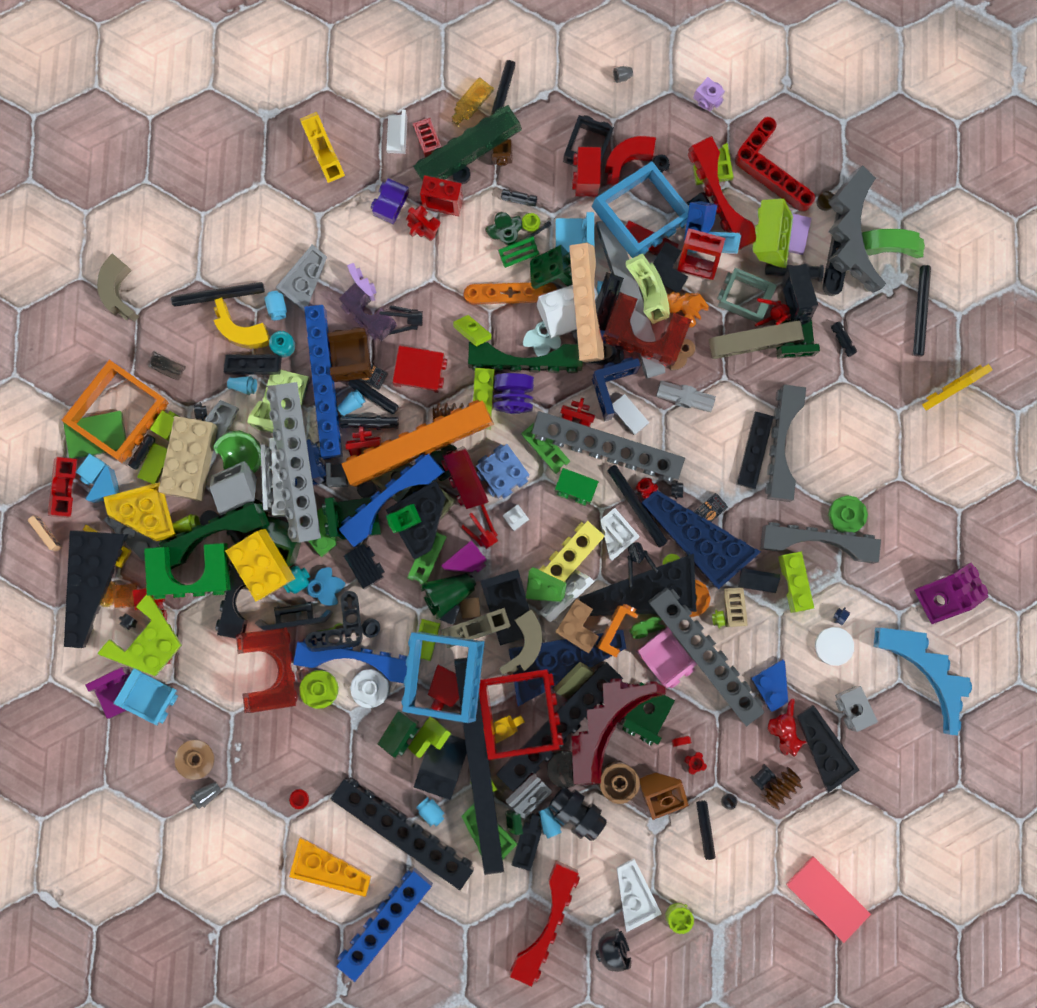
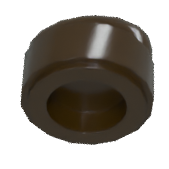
M830 191L821 192L816 200L818 208L823 211L831 210L832 206L828 202L834 194Z

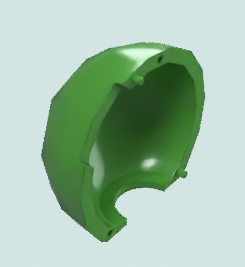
M240 430L229 431L222 435L213 446L216 454L219 453L222 457L224 470L244 461L253 473L261 466V445L249 433Z

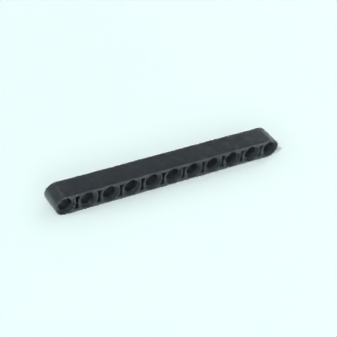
M468 657L454 659L461 712ZM478 695L476 721L470 723L463 722L483 870L484 875L503 873L504 865L480 697Z

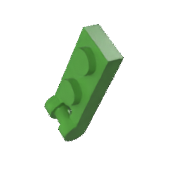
M533 423L521 435L550 469L557 474L563 465L570 463V460L558 446L552 444L553 440L546 438L544 442L535 439V435L531 434ZM557 455L559 460L554 463L551 458Z
M436 533L432 551L414 561L407 579L417 580L420 584L428 581L446 541V536ZM419 567L425 569L423 575L417 572Z

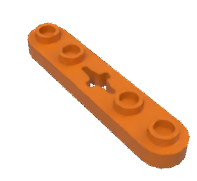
M551 282L537 289H533L531 283L472 284L465 288L463 294L465 301L473 305L537 303L539 296L556 291L557 287ZM508 289H512V292H516V294H513L512 298H509L508 294L500 293H507Z

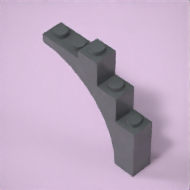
M862 165L853 171L828 202L832 209L841 215L828 231L834 240L841 243L829 261L841 273L849 270L851 275L862 282L868 291L874 293L881 290L886 285V282L879 276L871 264L863 243L861 233L862 209L868 190L876 177Z

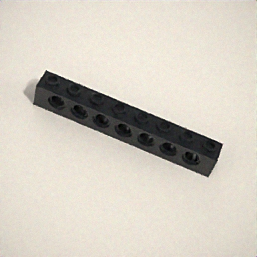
M606 661L555 712L559 713L560 722H565L567 726L564 732H558L562 733L563 745L568 741L566 737L571 732L573 734L576 733L582 726L580 722L584 718L587 719V710L594 709V706L598 704H604L603 691L598 690L597 682L601 679H604L607 683H610L611 679H623ZM588 693L594 697L593 702L589 705L583 702L584 695ZM572 708L580 710L578 718L570 717L569 712ZM549 719L520 749L544 746L542 744L543 737H552ZM552 751L540 752L537 760H530L528 754L511 757L498 770L496 775L514 791L525 782L529 775L536 774L540 769L538 765L543 760L547 762L554 753ZM516 765H524L526 768L525 772L520 775L516 774L514 771Z
M346 777L343 779L330 800L461 891L474 871L473 863L469 859L457 856L455 849L449 845L445 847L440 844L441 840L433 834L429 836L423 832L424 828L418 823H410L404 813L393 811L391 804L385 800L379 801L376 799L374 792L367 788L364 790L359 787L360 783L354 778L350 777L348 779ZM351 793H358L360 802H352L350 799ZM368 804L375 805L376 813H368L366 806ZM383 816H390L393 823L385 825L382 821ZM400 827H406L409 831V835L405 837L401 836L398 832V829ZM421 838L424 840L425 846L418 848L415 846L414 841ZM431 851H440L441 858L433 859L430 854ZM453 861L458 865V868L451 871L447 868V863Z

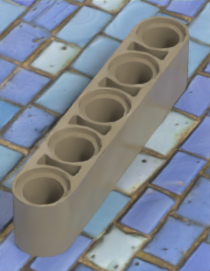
M794 321L710 338L708 341L712 359H719L781 347L785 343H800L804 341L801 322Z

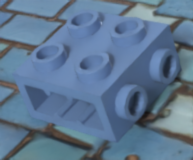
M501 444L493 450L494 453L489 457L485 455L477 461L476 469L478 471L476 473L481 481L485 480L489 485L487 490L492 497L496 495L498 499L501 497L505 499L513 493V488L516 486L520 488L528 482L529 473L509 445L503 446Z

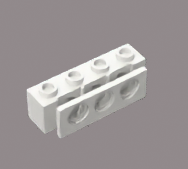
M269 438V447L261 444L263 510L272 512V516L286 517V505L282 497L283 485L282 480L279 478L280 466L276 458V441L273 438ZM288 439L287 445L289 448L291 447L290 439ZM293 458L290 461L291 467L294 466Z

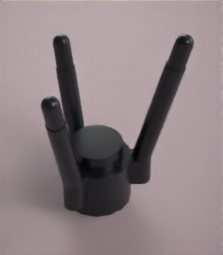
M391 305L390 309L406 313L379 312L380 315L406 317L407 324H411V326L385 332L386 336L409 330H418V326H423V311H418V309H407Z
M638 542L632 543L628 547L629 555L627 560L630 589L633 588V561L640 564L645 558L655 573H658V569L649 557L648 552Z

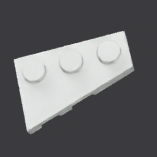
M575 569L565 582L567 583L565 597L562 601H549L539 614L549 622H552L595 581Z
M634 858L616 867L626 932L662 914Z

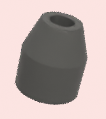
M628 66L614 68L613 76L616 83L624 82L633 76L632 68Z

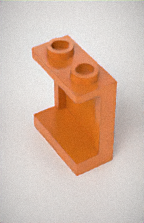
M624 604L623 607L617 606L597 648L617 657L620 650L611 646L610 643L625 614L637 619L638 614L634 613L636 609L627 604Z

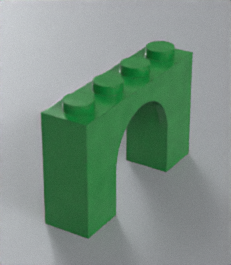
M228 543L204 545V573L197 582L191 585L180 583L172 575L169 547L144 548L147 596L153 595V599H165L166 595L173 594V598L185 597V593H193V597L205 596V592H213V595H225V591L230 590L229 557L226 553Z

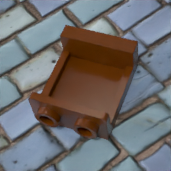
M354 327L351 330H334L331 333H327L330 342L332 364L330 375L334 382L372 377L369 341L365 328Z

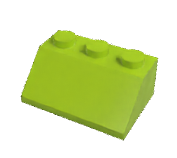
M784 199L762 200L761 207L758 208L759 222L755 227L756 242L753 243V253L756 254L760 261L786 268L793 215Z

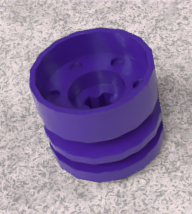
M519 373L495 375L494 390L502 393L494 395V400L497 402L493 403V409L508 414H521L533 411V404L530 403L533 402V397L525 393L533 391L534 377Z

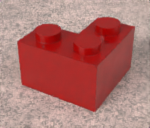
M578 147L577 154L573 155V165H577V172H573L572 190H575V196L598 197L601 147Z

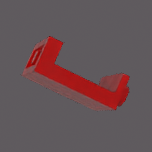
M399 346L392 383L395 387L408 386L433 390L435 393H439V388L443 389L444 377H442V371L446 370L448 359H445V355L442 352Z

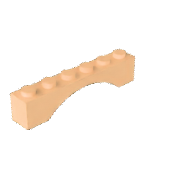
M589 243L569 245L579 360L583 362L605 360L603 340L595 305V248Z

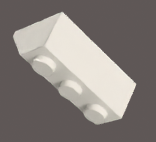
M573 285L538 297L536 306L550 338L577 330ZM594 286L595 304H596V301H597V298H598V293H597V291H596V289H595V286Z

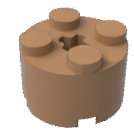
M617 761L603 767L599 788L609 801L616 804H624L633 799L638 793L640 787L639 777L631 766ZM617 778L624 781L620 784V787H617L614 781H617Z

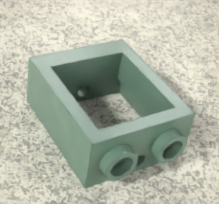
M734 268L733 272H728L724 281V283H727L725 290L721 289L717 299L720 300L718 307L758 323L763 320L769 304L760 302L756 313L726 301L734 280L736 279L764 291L762 298L771 300L777 285Z

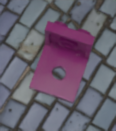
M972 562L962 566L951 575L914 589L931 625L970 611L989 597L987 587L982 584L979 572ZM937 595L944 598L945 604H940L937 601Z

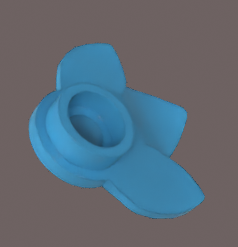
M322 568L317 572L316 577L309 581L307 592L310 596L318 598L322 604L334 606L338 604L335 594L344 588L345 582L340 578L332 577V568ZM316 584L320 586V590L318 592H315L313 590V587Z

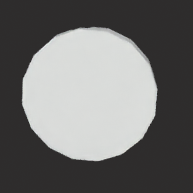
M839 627L824 629L815 640L816 654L822 662L828 665H842L852 657L854 641L851 635L844 629Z
M368 669L356 674L352 680L350 690L354 701L358 705L365 708H374L384 703L390 688L384 674L378 670Z

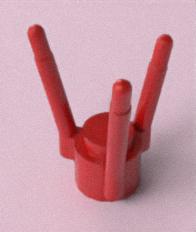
M757 298L758 302L774 305V307L771 309V316L756 323L755 327L772 320H778L776 325H779L785 319L790 318L789 307L781 304L780 300L772 301Z
M483 504L480 507L490 531L483 529L473 513H470L469 516L482 533L479 535L481 539L466 526L462 525L461 528L480 547L484 546L485 549H488L498 542L496 538L498 534L494 530Z

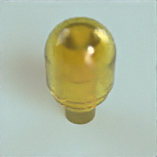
M115 581L110 582L100 604L102 607H110L114 603L116 591L113 590Z

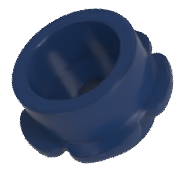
M846 607L843 609L838 608L833 616L836 619L834 623L844 624L850 615Z

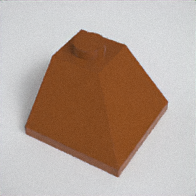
M657 772L645 775L639 779L640 789L652 820L689 806L683 783L680 779Z

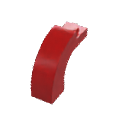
M631 137L613 149L605 168V173H608L607 184L610 185V188L618 184L620 171L628 162L634 160L652 161L656 137Z

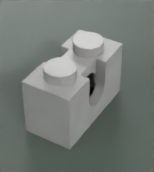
M854 686L835 695L837 698L835 703L838 709L844 711L846 715L844 722L848 729L858 732L878 723L861 686ZM856 704L858 711L853 715L850 709L851 706Z

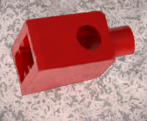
M439 664L436 667L428 692V696L434 698L430 709L442 711L445 704L453 707L459 699L456 673Z

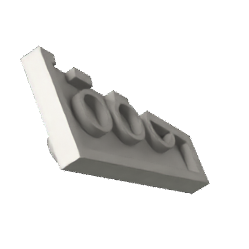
M222 400L217 403L205 418L206 422H211L218 426L215 443L222 435L229 432L239 411L238 407ZM214 449L211 458L209 472L218 455L216 454Z

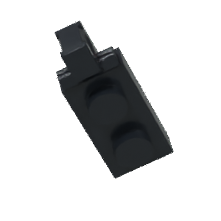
M532 813L530 823L525 822L524 826H522L523 835L519 837L511 866L531 871L541 837L542 827L538 826L540 815Z

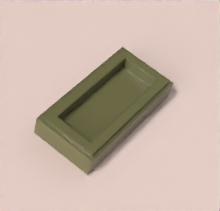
M579 662L553 689L555 693L569 699L595 673L590 667Z

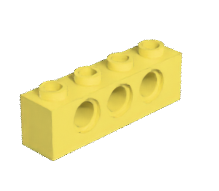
M589 521L585 524L581 522L574 530L576 534L573 538L568 536L561 544L564 548L560 552L555 551L549 558L551 562L548 566L542 565L539 570L565 582L605 536ZM577 538H585L587 545L579 547L576 543ZM567 551L574 554V560L571 562L566 561L563 557ZM556 565L561 568L559 576L551 574L552 566Z

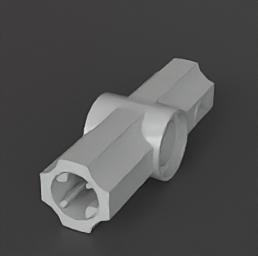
M660 381L656 397L675 402L680 407L696 408L710 413L716 396L696 391L694 387L688 385L679 386L665 381Z

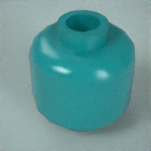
M277 331L270 337L269 346L274 354L286 358L294 352L295 341L288 332Z
M294 565L289 569L294 575L295 580L283 587L288 593L297 594L308 587V578L311 576L305 567L301 569L299 566Z

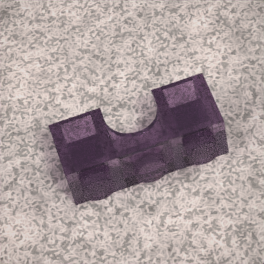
M356 283L339 298L342 310L347 314L351 313L354 315V321L360 327L364 325L368 329L367 333L374 340L378 338L382 342L397 327L395 320L391 316L379 314L380 311H384L382 308L372 315L364 313L365 307L371 300Z

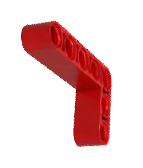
M765 117L739 148L735 157V163L739 168L784 199L795 209L805 212L815 200L814 193L759 153L772 137L777 127L774 118ZM763 126L769 127L770 131H766ZM752 140L758 141L759 145L753 144ZM741 154L747 155L749 159H743ZM756 165L762 166L764 170H758ZM771 176L777 177L778 181H773ZM786 187L792 188L793 192H788ZM801 198L807 199L808 203H803Z

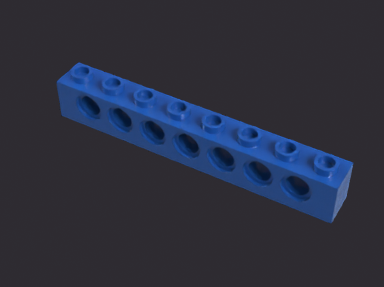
M324 305L306 306L304 309L321 457L324 460L343 458L335 382L330 375L332 364L330 342L327 337V333H329L327 312Z

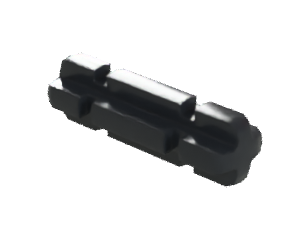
M503 189L501 193V199L505 201L511 200V202L524 205L527 203L528 206L533 207L537 204L538 198L536 195L530 194L528 196L526 193L510 192L508 189Z
M840 321L836 322L831 326V329L837 334L836 338L842 348H845L846 355L851 357L857 353V349L854 345L852 346L853 342L846 330H843L842 323Z
M147 434L144 437L143 443L139 445L134 456L129 461L128 465L135 470L139 468L141 461L148 454L150 446L152 447L155 443L153 436Z

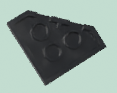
M437 481L430 483L386 509V512L391 514L414 504L421 522L398 532L414 560L432 551L446 500Z

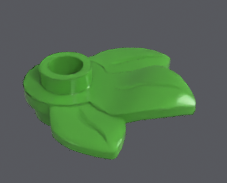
M652 617L645 622L635 623L629 632L634 639H641L647 637L648 633H653L666 627L658 624L662 620L660 617Z

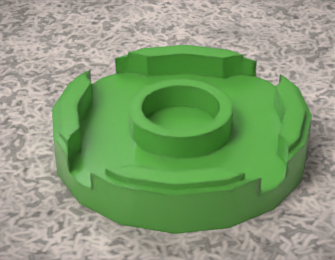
M849 495L842 496L833 501L828 512L829 522L834 529L841 533H855L865 525L868 516L864 503L857 497Z

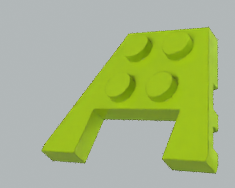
M146 594L136 608L151 619L150 623L126 651L109 639L97 654L157 676L182 644L170 624L167 623L162 611L156 605L153 596H147Z

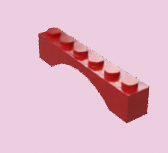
M710 136L692 145L688 149V157L697 168L696 174L705 185L704 191L707 197H710L713 204L717 205L716 214L721 219L720 225L723 231L739 233L741 235L738 251L756 242L753 222L737 213L722 193L718 179L720 151L713 137Z
M555 861L548 878L552 895L551 912L548 922L535 942L517 953L510 970V978L531 987L534 981L538 982L541 975L539 968L542 962L546 963L549 951H547L549 944L553 945L557 936L555 932L557 925L561 926L565 916L563 910L565 906L568 907L572 900L573 895H570L572 888H576L579 883L580 876H578L577 869Z

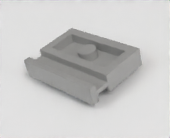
M534 773L506 802L525 819L552 791Z

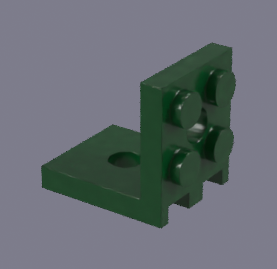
M333 497L325 498V504H322V509L328 523H325L326 535H329L334 541L347 540L339 530L342 527L341 522L349 516L353 518L357 514L356 510L361 505L365 504L367 506L372 502L371 497L337 502ZM379 513L375 518L372 533L368 537L381 535Z
M642 682L639 683L640 686L646 685V684H644V683H642ZM666 695L651 698L631 710L619 724L623 726L622 730L630 735L635 736L636 733L641 735L639 739L651 746L653 743L659 745L662 738L658 736V733L675 700ZM646 703H652L654 706V711L651 714H646L643 710Z

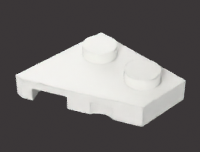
M616 508L600 520L611 561L640 537Z

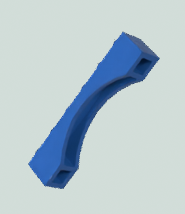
M423 453L415 460L416 464L412 468L406 467L400 472L402 476L399 479H392L385 485L386 490L382 493L380 491L375 493L370 498L372 502L367 506L365 504L361 505L356 510L357 514L353 518L349 516L341 522L342 527L339 530L353 547L359 545L372 533L375 518L390 497L410 486L430 484L445 472L430 454L425 456Z
M303 638V642L297 641L293 665L316 668L334 659H356L374 666L389 681L404 683V678L407 674L406 659L408 656L399 654V658L391 657L392 653L380 651V654L377 655L372 654L370 649L361 648L359 652L354 651L353 647L312 652L307 649L305 638ZM312 640V642H309V643H312L313 646H316V644H314V643H315V640Z

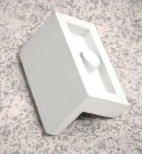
M402 110V115H388L387 153L406 154L407 114L406 110Z

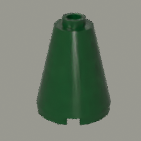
M465 573L425 582L420 585L421 592H426L424 600L433 616L436 615V619H439L475 591L476 581L472 575L469 576Z

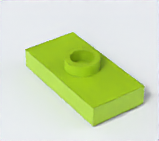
M469 315L453 322V327L475 346L491 339V333Z

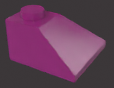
M471 540L441 566L445 571L464 573L476 571L479 573L486 567L485 562L487 559Z

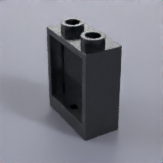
M579 115L565 150L563 162L577 167V165H573V155L577 154V152L572 150L580 128L606 137L601 149L602 164L614 127L607 122L595 121L590 116Z
M807 264L788 267L781 283L782 291L790 310L791 322L800 321L801 325H804L811 321L818 307L817 298Z

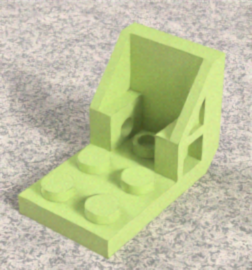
M281 370L280 375L269 376L267 386L297 382L302 408L310 378L309 376ZM266 387L263 402L259 401L249 415L247 423L254 429L273 433L274 427L270 419L271 408L266 395L268 390ZM282 400L281 406L285 408V401ZM285 419L284 425L286 428L288 427L287 419Z

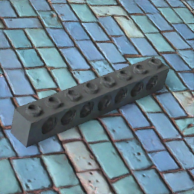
M541 411L537 412L531 434L535 435V439L545 442L547 438L553 440V445L563 447L564 444L569 445L572 451L582 453V450L590 452L589 456L597 459L603 456L608 458L607 462L616 465L622 462L626 464V468L636 470L638 467L644 469L643 473L651 476L657 473L662 475L661 479L670 482L673 479L679 480L685 457ZM551 424L555 425L558 429L557 434L554 436L550 435L547 430ZM569 430L574 431L576 434L574 441H568L566 438V433ZM587 436H591L594 439V444L591 447H587L584 443ZM605 442H609L612 445V450L609 453L603 451V444ZM623 448H628L630 451V456L626 459L621 456ZM643 453L648 456L646 464H641L639 461V457ZM661 459L666 462V467L663 470L657 467V463Z
M664 588L648 602L747 727L765 713L761 708L764 704L757 696L753 698L749 693L752 689L746 681L741 682L738 679L739 672L733 665L731 667L728 666L725 662L728 658L721 650L717 652L713 647L716 643L710 635L705 636L702 633L704 628L697 619L695 621L691 619L689 615L692 612L685 604L683 606L680 605L677 601L680 597L674 589ZM671 604L677 607L674 614L667 613V607ZM687 620L689 622L688 627L680 629V621ZM698 635L701 638L700 642L696 645L691 644V638ZM706 651H712V657L709 660L703 659V654ZM718 666L724 667V672L721 675L715 674V669ZM729 682H736L735 689H727ZM742 697H748L746 705H739V700Z

